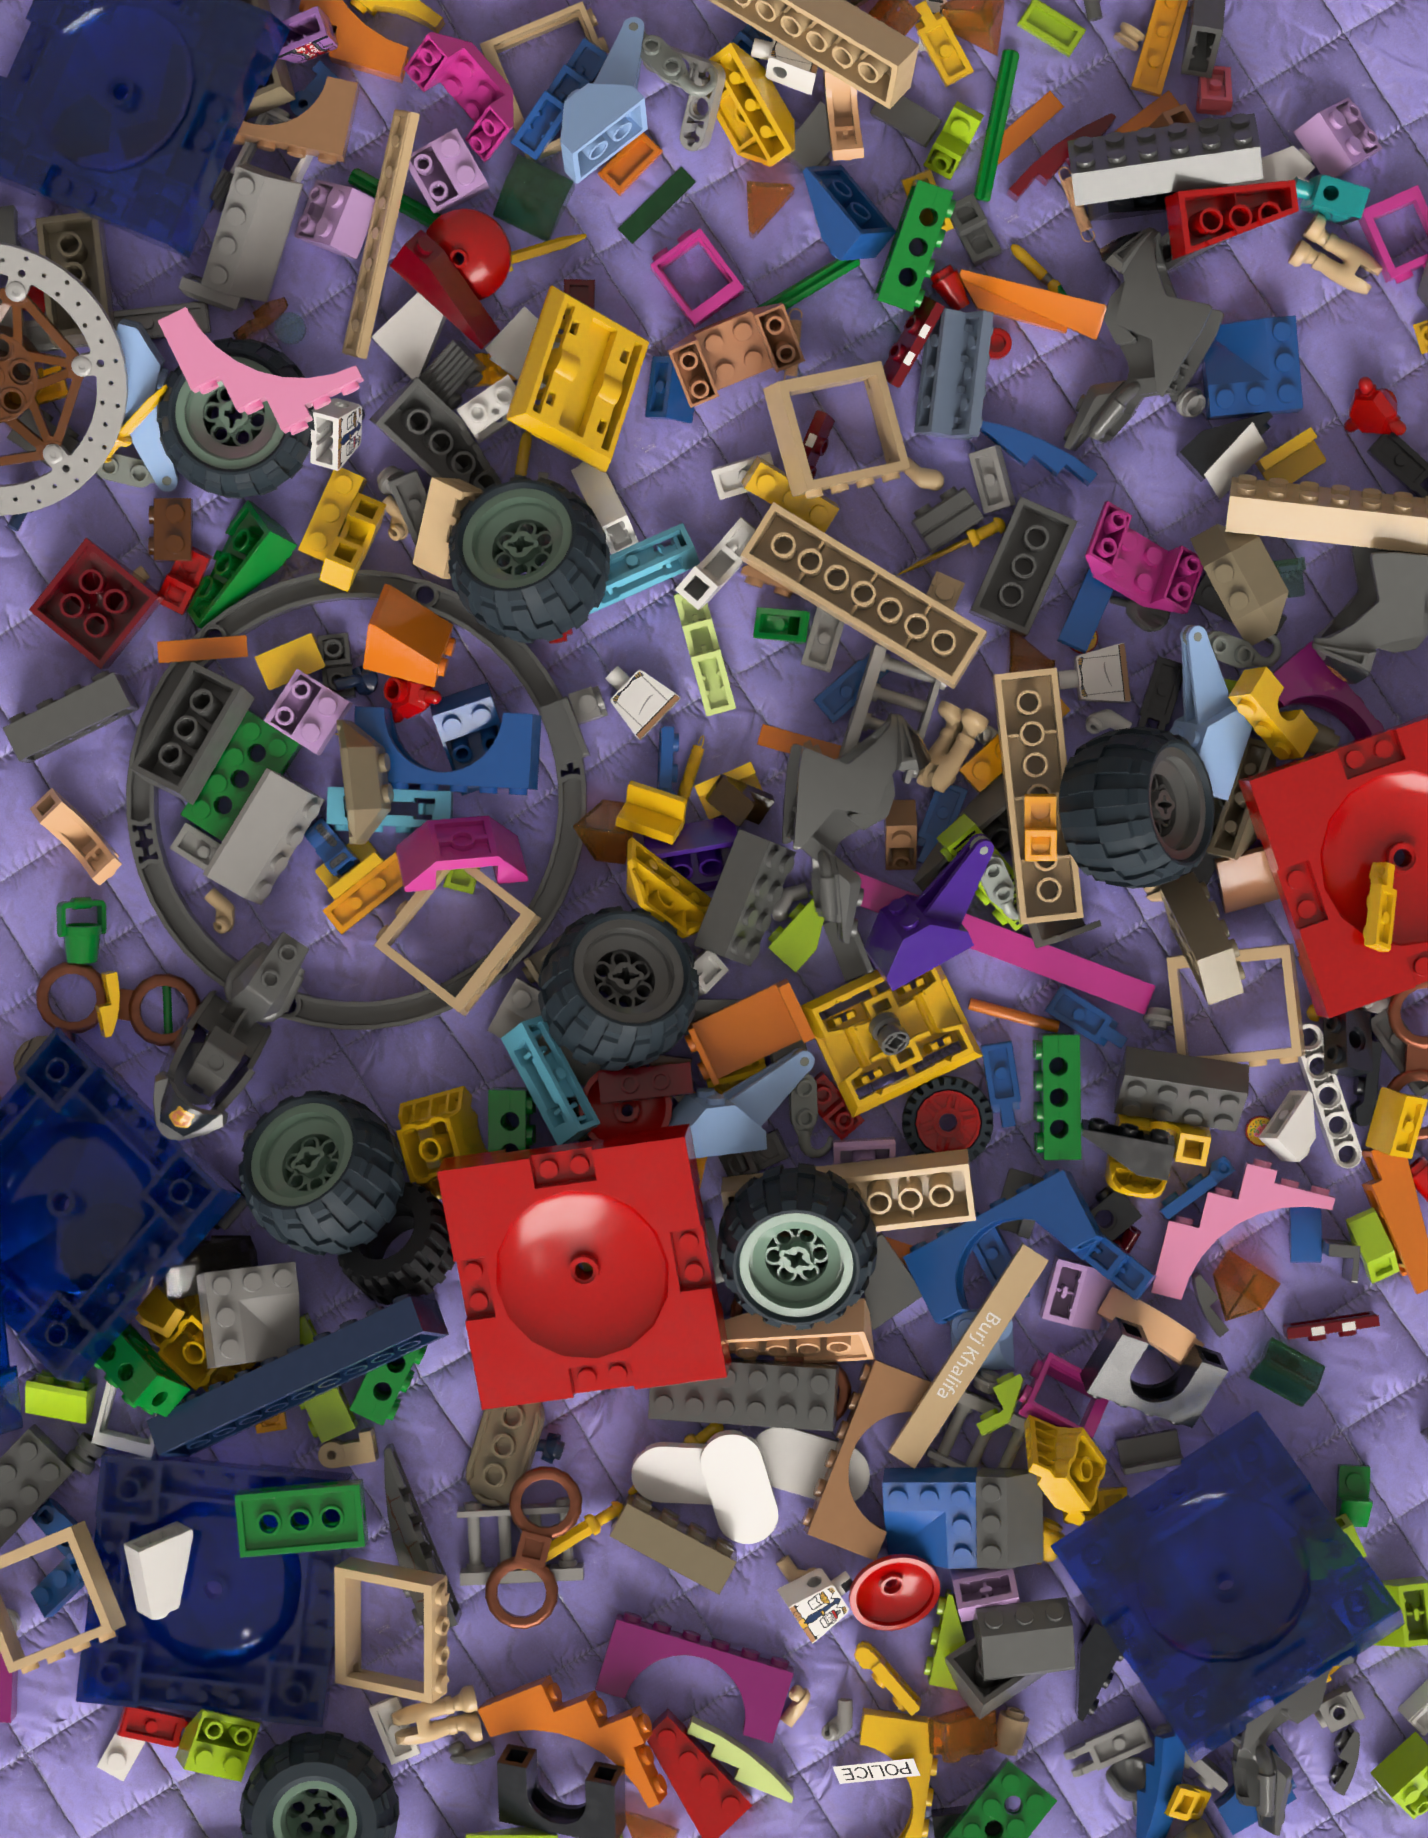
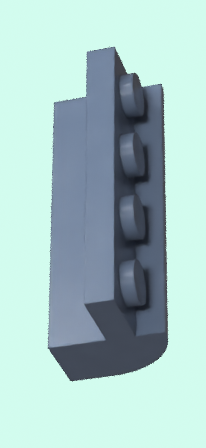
M944 308L924 344L914 433L962 440H971L972 437L979 436L983 422L982 408L986 394L987 367L990 362V341L994 329L993 312L984 310L962 312Z

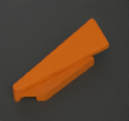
M963 269L959 273L961 281L977 310L993 312L998 316L1066 334L1069 328L1090 339L1097 340L1107 309L1105 304Z
M1372 1148L1362 1150V1156L1373 1179L1363 1183L1362 1187L1371 1208L1375 1209L1392 1244L1400 1274L1402 1276L1408 1275L1414 1292L1420 1294L1428 1290V1237L1408 1158L1391 1156Z

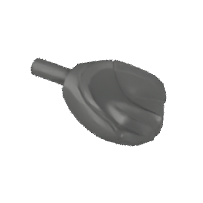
M1111 596L1110 603L1126 607L1128 617L1144 631L1155 632L1161 630L1170 618L1169 611L1143 607L1131 599L1126 600L1116 596Z
M1131 1756L1111 1765L1106 1771L1105 1776L1108 1784L1119 1797L1126 1801H1132L1134 1816H1137V1790L1146 1788V1763L1148 1762H1145L1142 1758Z

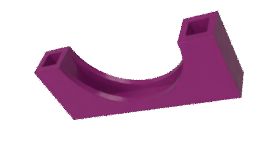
M1313 641L1299 649L1272 672L1284 687L1278 699V709L1301 704L1323 709L1339 719L1348 728L1355 740L1385 730L1382 723L1367 709L1363 700L1354 693L1346 682L1338 678L1326 666L1312 648Z
M625 1612L624 1615L617 1614L595 1690L625 1699L627 1691L635 1678L651 1664L672 1656L687 1655L700 1657L722 1668L737 1685L745 1707L743 1735L773 1743L794 1674V1669L792 1666H789V1661L772 1656L771 1660L759 1657L760 1653L750 1648L743 1647L742 1651L730 1648V1643L720 1639H713L712 1642L700 1639L701 1635L694 1631L683 1630V1633L671 1630V1625L661 1621H654L653 1624L641 1621L642 1617L635 1613Z

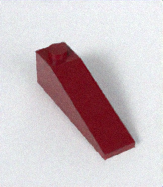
M418 231L403 245L389 266L482 350L499 334V328L446 252L424 231Z

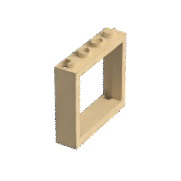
M583 1L480 43L484 57L508 84L509 82L497 55L498 53L578 20L585 37L609 54L604 37L598 38L593 28L598 25L596 17L591 8L586 10ZM513 94V128L515 133H517L525 120ZM561 138L550 142L537 160L524 152L528 164L562 151Z
M881 361L782 380L763 389L792 497L806 494L807 499H813L824 495L823 491L828 489L831 490V494H836L849 490V485L856 484L857 489L875 484L874 479L882 478V482L886 483L891 480L900 479L899 473L910 469ZM864 381L886 464L813 480L790 396Z
M476 867L462 869L520 913V916L456 997L391 947L435 889L416 891L409 901H403L395 912L396 918L390 925L382 927L376 936L377 942L374 944L377 949L463 1016L468 1014L541 921L538 915ZM450 870L436 871V888Z
M1293 943L1239 949L1240 956L1236 957V962L1282 958L1291 1047L1195 1057L1235 1063L1248 1062L1249 1067L1265 1066L1269 1059H1279L1280 1064L1298 1062V1057L1305 1055L1306 1052ZM1184 955L1170 956L1166 958L1176 1050L1177 1054L1189 1056L1179 969L1190 967Z
M85 1520L0 1555V1569L68 1541L101 1626L25 1656L0 1594V1652L9 1673L21 1669L22 1674L39 1668L38 1662L46 1659L48 1664L66 1657L64 1651L72 1648L73 1652L77 1653L91 1647L90 1641L96 1638L99 1639L100 1643L116 1637L115 1630L126 1625Z
M349 1557L334 1567L335 1683L431 1704L447 1693V1683L450 1681L447 1676V1661L450 1655V1650L447 1646V1632L450 1626V1621L447 1617V1602L450 1593H447V1575L355 1557ZM361 1581L424 1593V1682L361 1669Z

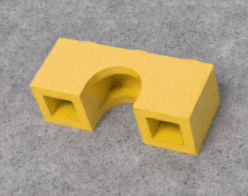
M759 456L756 457L741 481L746 490L770 504L776 503L824 533L839 511L836 502L824 495L813 499H807L806 494L792 497L784 471Z
M342 467L338 471L333 470L298 548L301 553L324 562L335 537H339L347 513L358 492L362 494L367 480L364 477Z
M358 492L347 513L340 536L335 537L325 557L320 581L346 592L349 591L381 527L387 504Z
M1267 666L1244 670L1228 698L1279 760L1303 758L1319 731L1302 709L1279 712L1278 699L1284 687Z
M1117 1114L1115 1125L1121 1126L1122 1123H1129L1138 1126L1140 1130L1162 1129L1173 1135L1176 1145L1173 1156L1175 1162L1206 1166L1212 1138L1209 1127L1190 1126L1176 1122Z

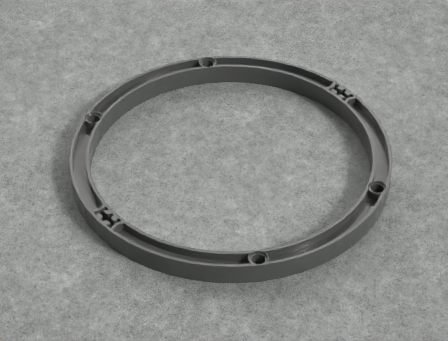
M359 570L348 592L320 581L321 572L282 581L255 592L227 608L192 638H207L213 630H219L222 637L246 635L269 620L293 610L318 603L340 600L378 601L384 584H389L440 617L468 631L491 648L509 666L525 687L539 715H541L540 707L563 698L548 671L525 643L513 641L508 636L505 638L501 635L498 636L478 623L475 617L466 610L457 592L430 581L400 573ZM425 587L431 588L434 591L433 600L427 604H423L418 600L419 591ZM216 659L172 662L163 673L147 702L137 727L130 754L126 783V817L130 846L140 880L163 926L181 950L206 975L224 988L226 978L229 975L228 971L239 961L229 954L205 930L182 896L169 867L162 842L159 821V788L144 781L130 769L191 662L208 668ZM549 734L548 737L555 759L558 781L556 834L548 866L537 892L527 907L538 915L541 921L509 960L508 967L497 975L486 990L510 973L532 951L548 930L565 901L576 874L583 848L587 820V781L584 758L573 762L574 770L580 768V775L568 774L562 777V770L569 771L568 764L560 765ZM152 825V830L145 829V834L147 838L153 839V844L148 847L149 854H157L158 859L143 861V857H148V853L145 847H140V842L144 840V833L140 830L137 831V826ZM491 951L470 968L439 985L456 997ZM430 989L399 998L376 1001H343L297 992L294 998L297 1002L296 1010L293 1013L285 1012L281 1018L317 1027L340 1030H373L402 1026L428 1019L451 1010L453 1007Z

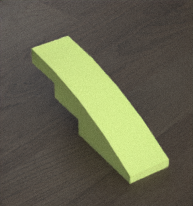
M679 593L673 594L706 717L736 709L708 603L700 610H697Z
M691 1716L687 1726V1734L713 1744L711 1757L737 1767L734 1772V1780L792 1803L794 1799L793 1790L770 1765L747 1746L721 1729Z

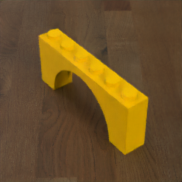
M863 1708L859 1733L860 1745L874 1748L892 1760L914 1758L921 1775L906 1777L911 1788L912 1803L908 1821L898 1838H927L929 1819L925 1818L926 1807H932L934 1788H929L930 1776L936 1777L938 1758H934L933 1753L934 1746H940L942 1728L937 1727L935 1717L911 1716L905 1713Z

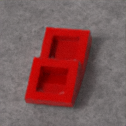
M192 546V561H175L159 591L165 596L160 604L184 615L213 556Z

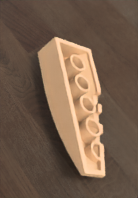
M860 1298L852 1307L847 1306L844 1315L828 1324L824 1321L814 1323L812 1329L796 1330V1326L785 1324L778 1328L763 1322L762 1316L757 1313L753 1315L745 1313L724 1320L730 1353L736 1354L738 1357L744 1358V1360H756V1357L759 1355L774 1356V1361L787 1362V1356L804 1357V1363L874 1360L875 1358L871 1318L865 1298Z

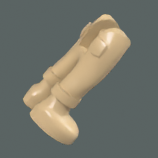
M1317 213L1305 229L1302 237L1322 246V249L1331 252L1340 258L1343 263L1341 264L1327 257L1321 251H1316L1302 239L1299 240L1293 249L1288 263L1294 267H1299L1303 263L1311 264V268L1320 271L1340 286L1353 292L1367 295L1372 286L1354 274L1361 267L1365 271L1379 276L1383 267L1375 258L1360 247L1339 238L1333 232L1329 234L1325 229L1326 217Z
M941 701L938 706V713L946 722L945 728L941 729L939 737L930 747L928 752L931 762L919 771L916 782L927 788L932 786L934 790L944 793L955 782L964 760L976 743L974 739L985 731L989 720L971 709L965 708L963 711L949 702Z
M473 1685L464 1686L459 1694L452 1698L451 1695L443 1696V1698H439L432 1704L421 1702L406 1706L392 1713L391 1718L394 1725L402 1726L412 1723L417 1725L397 1731L395 1733L396 1744H423L447 1735L458 1734V1731L467 1733L472 1741L478 1742L483 1740ZM455 1711L465 1712L455 1717L453 1715L446 1717L444 1719L430 1721V1719L435 1717H439L446 1714H454Z

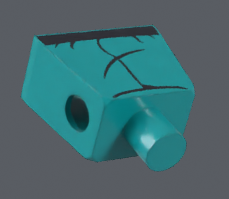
M1323 174L1310 178L1309 181L1297 176L1295 177L1297 197L1302 198L1301 210L1313 215L1320 213L1326 217V220L1341 226L1362 218L1370 192L1369 188Z

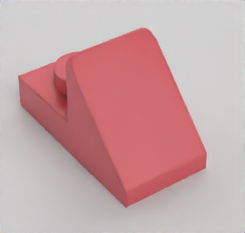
M1214 66L1211 78L1198 76L1196 112L1212 115H1226L1227 111L1231 112L1233 102L1231 67Z

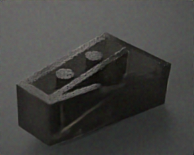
M153 1235L156 1268L168 1300L183 1299L188 1296L197 1295L196 1276L202 1273L258 1266L257 1251L250 1235H211V1240H192V1235H182V1240H163V1235Z

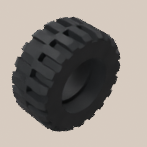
M405 1182L403 1196L398 1199L395 1207L397 1209L390 1223L386 1222L377 1232V1237L367 1244L361 1243L355 1246L352 1252L337 1255L342 1272L367 1297L379 1304H394L393 1299L404 1294H411L414 1297L430 1294L434 1291L433 1287L438 1282L441 1284L446 1279V1272L452 1270L455 1264L443 1204L430 1191L419 1184ZM413 1229L406 1245L396 1254L383 1259L391 1242L403 1232Z

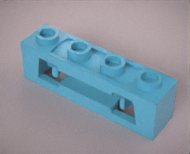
M681 523L610 555L609 580L606 581L605 595L599 607L593 608L589 614L698 565L700 562L695 547L684 524ZM671 538V545L664 547L660 543ZM658 544V550L654 551L653 545Z
M328 787L326 824H333L334 831H349L344 787ZM393 789V802L417 803V799H435V804L418 803V814L433 815L432 820L453 818V792ZM387 815L375 832H383V826L396 827L395 833H413L414 827H420L428 820H416V816Z
M538 1016L519 1023L504 1035L501 1040L556 1144H568L581 1139L601 1123L561 1048L550 1036L549 1025L543 1021L542 1016ZM542 1035L552 1051L545 1056L543 1053L548 1050L547 1046H539L537 1042ZM576 1097L585 1115L577 1117L573 1110L578 1106L577 1103L569 1104L567 1099Z

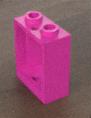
M1418 185L1365 208L1362 218L1358 220L1375 259L1383 267L1381 273L1386 283L1395 279L1396 284L1412 278L1414 276L1412 271L1421 267L1425 269L1428 260V254H1425L1395 268L1375 223V220L1413 204L1428 237V207Z
M701 228L695 232L690 229L683 233L677 239L678 245L671 250H668L666 247L652 257L654 262L650 265L651 271L694 329L744 293L743 285ZM699 244L728 285L692 311L663 270Z
M1049 1352L1042 1361L1037 1359L1029 1373L1033 1377L1031 1384L1024 1386L1018 1398V1401L1022 1402L1018 1414L1025 1418L1031 1415L1057 1427H1083L1092 1439L1109 1400L1104 1398L1096 1399L1086 1392L1080 1377L1082 1369ZM1046 1374L1091 1398L1080 1425L1034 1402Z

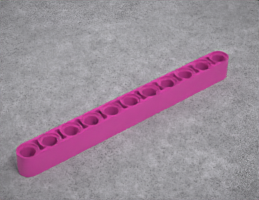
M856 872L861 878L860 888L864 889V897L861 904L863 908L879 913L881 908L906 894L919 896ZM965 915L962 925L968 931L974 944L971 949L1145 1015L1155 990V985L1050 945L1036 948L1032 938L972 915Z

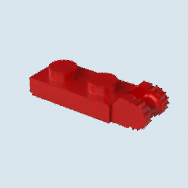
M124 1703L116 1733L121 1737L177 1748L181 1742L182 1729L193 1718Z

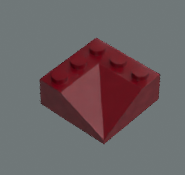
M85 538L30 607L29 611L97 667L109 669L164 600L165 596L89 538Z

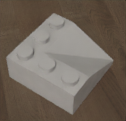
M295 1262L206 1272L196 1276L208 1369L262 1362L275 1356L280 1358L287 1355V1349L300 1344L299 1287Z

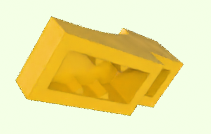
M351 0L349 3L362 15L366 11L373 17L377 12L396 14L412 19L435 33H439L445 25L443 17L420 0Z

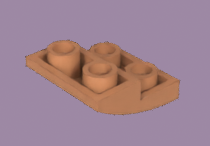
M1263 846L1246 850L1237 860L1225 857L1214 859L1219 880L1218 888L1225 914L1280 899Z

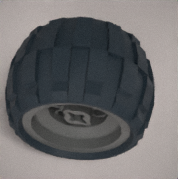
M1133 727L1109 731L1077 748L1074 757L1069 758L1065 767L1059 792V817L1064 840L1078 867L1087 876L1092 875L1095 881L1105 882L1108 885L1131 889L1155 887L1179 879L1180 875L1189 873L1192 867H1197L1203 860L1211 840L1214 825L1212 786L1205 765L1195 748H1192L1187 739L1179 734L1173 735L1169 731L1148 727Z
M621 906L603 908L595 914H586L567 926L565 931L554 940L542 962L538 978V985L541 988L538 994L541 1016L544 1022L549 1023L550 1036L559 1047L564 1045L573 1053L572 1058L584 1065L592 1062L600 1065V1070L619 1071L625 1066H628L630 1069L638 1068L657 1060L660 1054L663 1055L670 1051L688 1029L695 1015V1004L699 997V975H697V970L693 969L695 963L694 955L688 943H682L676 936L677 929L666 920L662 923L651 917V912L640 908L633 909L632 911H623ZM599 991L605 992L608 998H604ZM619 1002L627 1003L628 1007H621Z

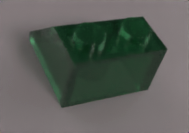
M518 154L504 182L493 216L534 237L548 241L551 239L575 190L574 181Z

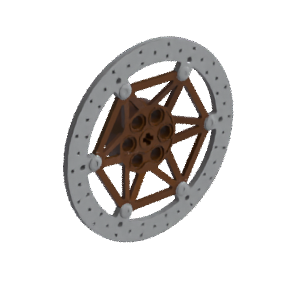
M0 242V274L8 276L6 287L0 288V299L2 300L0 305V323L10 307H12L13 328L0 325V339L5 340L10 347V350L7 352L0 350V423L5 422L36 448L34 451L1 455L0 466L45 460L52 468L51 471L28 481L0 485V516L27 513L53 505L82 487L98 471L113 449L122 429L128 398V374L125 356L114 325L93 293L77 277L48 257L27 248ZM20 270H24L26 274L21 275ZM31 285L47 293L69 313L84 335L90 352L79 354L30 296H28ZM22 308H25L66 354V357L37 351L33 343L23 335ZM98 360H103L104 365H100ZM18 363L26 364L31 370V375L22 374L18 370ZM42 363L65 367V369L43 377ZM86 376H96L97 396L92 421L80 445L73 453H69L62 443L82 381ZM71 378L72 382L55 434L52 435L36 397L40 389ZM8 393H18L22 403L12 402ZM26 409L31 410L42 439L18 419V416ZM64 465H68L70 470H66Z

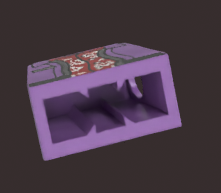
M319 6L265 28L274 58L300 64L338 48L330 19Z

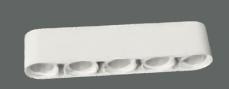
M1302 1023L1303 1030L1310 1028L1313 1031L1314 1040L1311 1044L1305 1045L1306 1054L1298 1057V1061L1308 1091L1313 1094L1314 1110L1329 1155L1338 1166L1347 1169L1353 1168L1360 1163L1362 1151L1337 1075L1324 1072V1068L1321 1073L1314 1075L1309 1068L1310 1062L1314 1058L1319 1057L1324 1062L1323 1033L1314 1024ZM1325 1087H1330L1333 1090V1099L1331 1102L1323 1104L1319 1099L1320 1091ZM1340 1116L1343 1120V1128L1339 1132L1333 1133L1329 1129V1122L1333 1117ZM1349 1145L1353 1150V1156L1349 1161L1342 1162L1339 1158V1150Z

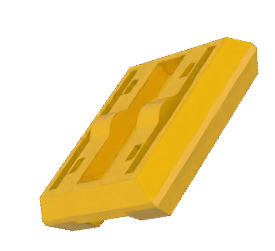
M550 286L506 419L568 455L578 458L602 472H606L620 435L649 341L555 286ZM559 329L564 331L563 334L558 333ZM554 342H560L558 348L552 349ZM541 382L546 385L543 389L539 390ZM536 399L541 400L539 405L535 404Z
M940 965L915 979L917 987L914 989L911 988L910 984H907L894 991L889 988L878 993L875 985L885 980L876 969L874 972L857 978L801 1005L815 1040L852 1118L983 1056ZM869 990L872 997L824 1020L821 1019L820 1012L833 1007L839 1002L848 1000L860 992ZM846 1012L848 1020L842 1022L840 1017H834ZM883 1012L894 1013L910 1038L907 1047L896 1055L884 1054L878 1045V1041L873 1038L869 1031V1024L872 1019ZM942 1037L944 1045L939 1047L937 1042H930ZM957 1041L959 1042L961 1050L915 1072L913 1064L923 1060V1057ZM906 1069L908 1076L858 1098L856 1089L892 1072ZM873 1070L875 1078L870 1080L868 1075H861Z

